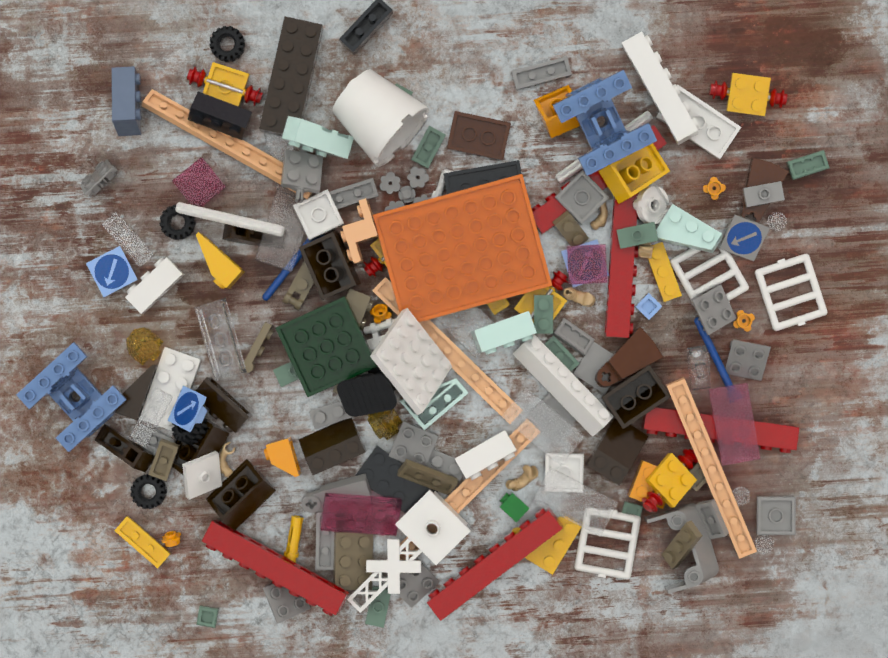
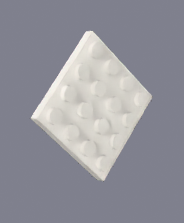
M408 308L400 312L370 355L416 415L423 413L452 368L450 361Z

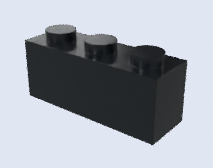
M375 0L339 38L340 43L355 55L393 14V10L383 0Z
M198 91L190 108L188 120L242 140L249 125L252 112Z

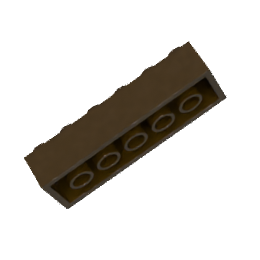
M284 16L259 127L261 132L282 136L288 116L303 119L323 33L322 24Z

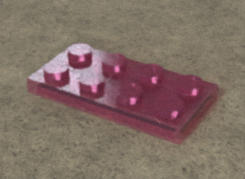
M748 383L708 389L721 465L760 459Z
M325 493L320 530L396 536L398 527L395 523L399 521L402 500L401 498Z

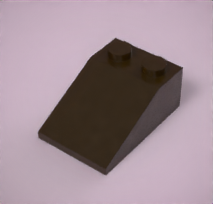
M614 418L585 464L620 486L649 436L632 425L622 429Z

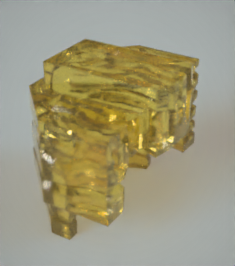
M145 327L134 329L126 339L128 353L142 365L148 359L154 362L161 353L159 347L163 341Z
M394 408L389 411L369 414L367 419L379 439L385 437L386 440L395 436L399 432L398 425L403 423Z

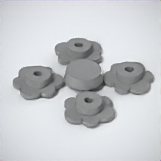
M412 167L410 170L411 174L407 175V179L410 180V186L402 188L399 184L400 178L398 176L395 177L393 172H388L386 176L381 177L380 189L388 194H392L393 191H399L398 195L401 200L396 203L391 201L384 211L402 207L404 203L412 201L416 203L431 199L425 194L421 195V198H415L416 193L413 188L418 186L423 188L425 183L429 181V175L425 173L426 170L424 168Z

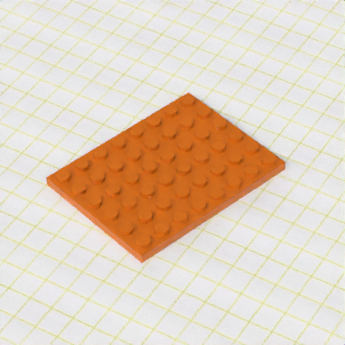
M522 174L373 214L399 312L408 308L418 322L552 286Z

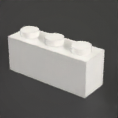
M170 258L159 259L154 264L156 268L151 273L147 271L140 278L142 281L137 286L134 284L127 290L128 295L125 298L140 314L148 311L185 275Z
M504 430L458 456L455 460L465 478L474 480L482 475L481 471L485 469L490 471L499 466L497 462L502 459L506 462L515 457L514 453L517 449L507 431Z

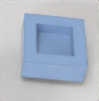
M649 293L635 306L648 320L662 307Z

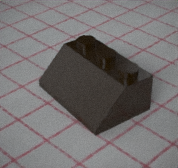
M338 231L331 232L299 247L322 300L361 284L352 262L349 261L346 248Z
M648 365L602 396L601 399L622 429H624L669 399L671 395L651 366Z
M206 377L196 389V392L207 397L204 405L210 409L208 413L216 420L218 418L224 422L223 427L230 433L232 431L237 433L253 416L212 377Z
M352 418L339 421L298 439L312 475H316L366 453L365 446Z
M207 419L205 423L207 428H204L206 433H202L201 436L203 438L201 440L198 439V443L188 445L176 440L175 443L180 446L172 467L183 475L182 464L213 451L219 453L230 433Z
M246 459L222 482V486L216 488L206 500L220 519L233 530H236L276 490L268 479Z

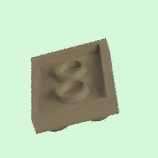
M334 532L333 584L344 590H356L372 574V572H366V560H373V532ZM372 581L369 582V590H372Z

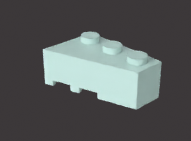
M291 116L287 118L282 139L289 141L288 145L298 148L301 145L302 150L311 153L315 150V155L325 158L328 154L348 159L354 138L350 135L338 133L339 131L329 130L321 125Z
M674 204L671 205L656 229L658 241L709 253L714 252L723 238L722 233Z
M529 311L471 331L478 353L485 352L486 355L496 352V347L501 345L504 348L515 345V340L522 339V342L533 338L532 334L537 333Z
M457 378L441 383L423 413L416 415L404 399H401L400 402L425 430L466 396L468 391Z

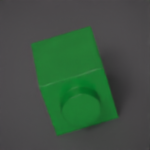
M506 492L499 500L501 502L499 507L516 523L530 509L513 492L510 494Z

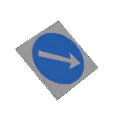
M734 214L719 249L754 261L770 227Z

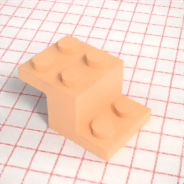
M366 198L359 200L360 205L357 206L359 216L361 218L364 217V219L342 226L343 231H340L343 242L348 243L349 249L346 250L349 261H353L354 264L364 262L358 244L378 237L369 200Z

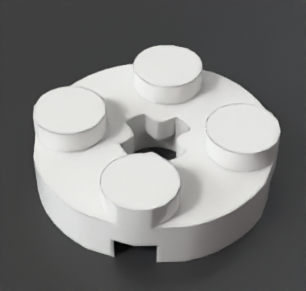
M647 186L641 190L637 199L633 202V207L639 219L644 224L655 222V224L661 223L669 210L666 209V203H669L668 196L660 187Z

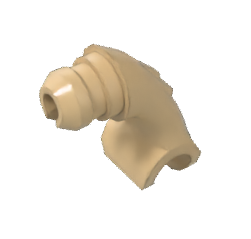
M606 202L599 207L600 214L590 224L593 230L604 227L608 217Z
M651 243L639 245V257L651 259L654 246H651Z
M572 287L565 288L563 291L564 297L567 300L586 307H592L595 304V296L588 292L579 291Z
M231 442L225 443L219 454L220 471L225 477H229L233 473L226 462L227 455L236 451V447L232 451L227 449V445Z
M524 465L522 467L524 472L519 478L506 482L507 489L518 491L538 477L537 468Z

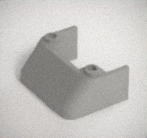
M689 503L644 517L647 523L666 518L669 527L673 530H681L686 522L692 520L703 535L692 549L696 565L685 570L684 581L664 586L668 594L697 586L716 576L719 571L711 539H709L695 503Z

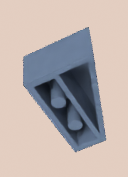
M135 66L112 68V122L118 136L141 135L142 116L139 103L141 102V92L138 85H141V75L137 73Z

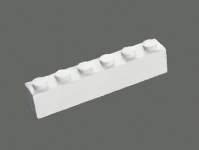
M641 31L622 42V47L676 143L680 145L698 135L697 128L700 126L695 117H690L688 113L690 108L686 101L682 102L678 96L681 92L677 85H672L669 79L672 77L668 69L662 68L660 64L662 59L657 51L653 52L650 47L653 45L648 35L644 36Z
M532 334L533 338L525 341L513 355L593 437L614 416L539 338Z

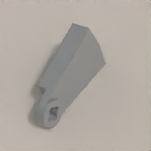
M366 473L321 485L319 490L306 493L302 498V508L310 513H371V489ZM310 499H312L314 505L308 503Z

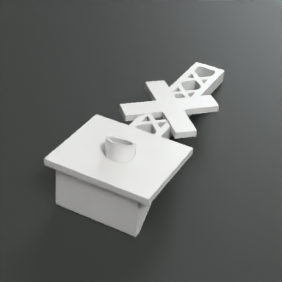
M429 490L395 523L408 539L401 545L400 539H387V559L366 560V572L373 573L347 600L361 613L387 586L388 594H400V573H421V560L414 559L422 552L437 565L471 531L467 527L468 523L436 491L432 492ZM434 524L438 530L432 533L428 530L427 526ZM412 541L419 549L409 550V543ZM400 554H406V560H400ZM382 572L388 573V577H383ZM379 581V589L369 590V582ZM357 594H365L366 602L362 606L354 599Z

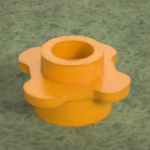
M711 177L710 182L703 186V192L708 193L713 200L718 199L719 194L726 190V186L721 184L716 177Z
M377 304L370 311V314L374 317V322L377 324L392 317V314L388 312L386 304Z
M743 310L737 311V319L733 322V326L735 328H742L746 332L750 331L755 316L752 313H744Z
M169 531L162 536V543H165L166 547L180 544L181 532Z

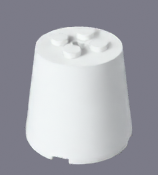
M371 69L362 72L348 83L332 109L333 114L378 167L385 165L395 158L393 153L399 148L403 150L412 141L428 118L425 113L430 111L426 105Z

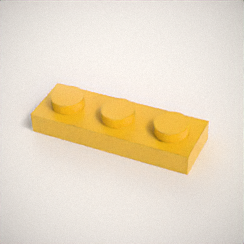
M663 242L652 245L654 246L652 258L647 259L663 302L682 296Z
M129 516L114 530L157 569L171 554Z

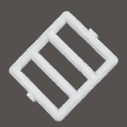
M690 248L670 260V264L690 300L711 290L735 276L740 286L726 294L728 301L749 289V285L729 252L719 249L720 254L686 273L683 272L679 263L700 252V250ZM723 260L727 262L730 268L729 271L695 290L692 288L689 279Z
M802 254L787 260L784 258L778 260L775 264L759 268L755 271V276L774 331L794 325L801 326L806 324L805 322L827 315V308L808 254ZM804 263L806 274L767 286L764 275ZM810 281L812 292L775 304L772 303L769 293ZM816 299L819 310L782 322L778 321L776 311Z
M586 507L584 509L575 559V570L598 574V577L603 578L610 576L626 580L630 579L641 517L617 512V509L610 508V510ZM591 515L633 522L631 534L589 526ZM592 534L629 541L628 552L586 545L587 536ZM584 553L626 560L625 569L620 571L583 564Z

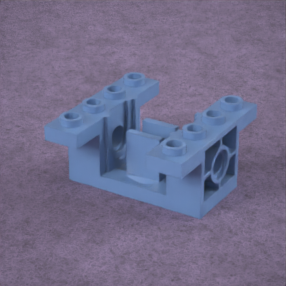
M624 70L607 78L600 77L566 94L567 98L552 105L561 123L576 116L592 150L578 157L586 176L657 141L649 123L632 131H627L611 98L632 88ZM599 116H603L605 119V123L601 127H599L597 122Z
M75 342L16 394L28 409H31L44 396L50 395L72 419L73 422L56 437L68 452L74 449L83 439L95 433L115 414L116 409L127 400L114 385L102 395L78 369L77 366L88 356ZM74 391L80 396L78 402L72 398Z

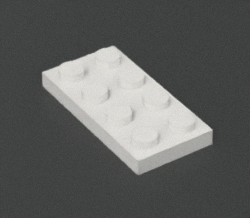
M677 85L681 92L678 96L682 102L686 101L690 108L688 112L690 117H695L700 126L697 128L698 135L689 140L717 159H720L741 127ZM658 113L656 118L665 123L661 114Z
M164 347L139 419L172 431V427L175 426L167 420L182 387L192 388L202 359Z

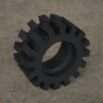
M223 26L222 28H217V31L212 33L209 45L216 58L225 62H233L244 53L245 40L236 28ZM224 37L234 39L235 46L232 50L224 51L221 49L220 42Z
M176 205L167 207L162 212V216H160L161 221L159 224L162 232L167 237L175 240L189 237L196 225L195 217L176 212ZM175 215H181L185 220V225L180 230H175L171 227L170 221Z
M204 417L202 423H196L191 432L172 423L175 426L172 427V434L175 439L188 445H194V443L199 442L198 439L201 440L203 438L201 436L202 433H206L204 428H207V424H205L207 419Z
M148 474L138 477L132 483L133 485L130 489L132 501L138 507H142V509L157 507L165 499V494L167 493L165 483L161 479ZM145 484H151L155 487L156 494L151 499L143 497L141 489Z

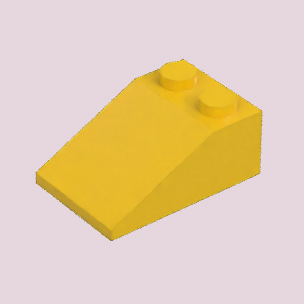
M652 143L604 167L598 172L620 204L670 172Z
M198 232L196 237L211 275L215 278L213 282L221 289H230L245 271L204 234Z

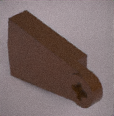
M751 158L745 188L779 181L783 183L789 171L772 162ZM743 197L741 217L745 218L746 215L752 213L753 218H755L754 222L759 223L770 203L746 208Z
M639 327L601 369L597 371L595 381L600 387H609L663 358L654 341ZM602 373H603L604 375L609 374V376H610V377H608L609 382L606 381V380H605V381H602V379H601V378L603 377Z

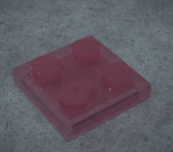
M203 157L199 158L172 180L188 202L199 207L204 206L226 188Z
M606 244L567 246L569 285L608 283Z

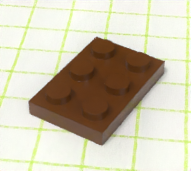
M455 111L447 149L503 161L511 123Z

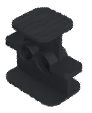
M378 366L368 370V374L341 381L337 386V392L343 408L352 417L389 411L397 404L394 394L396 388Z

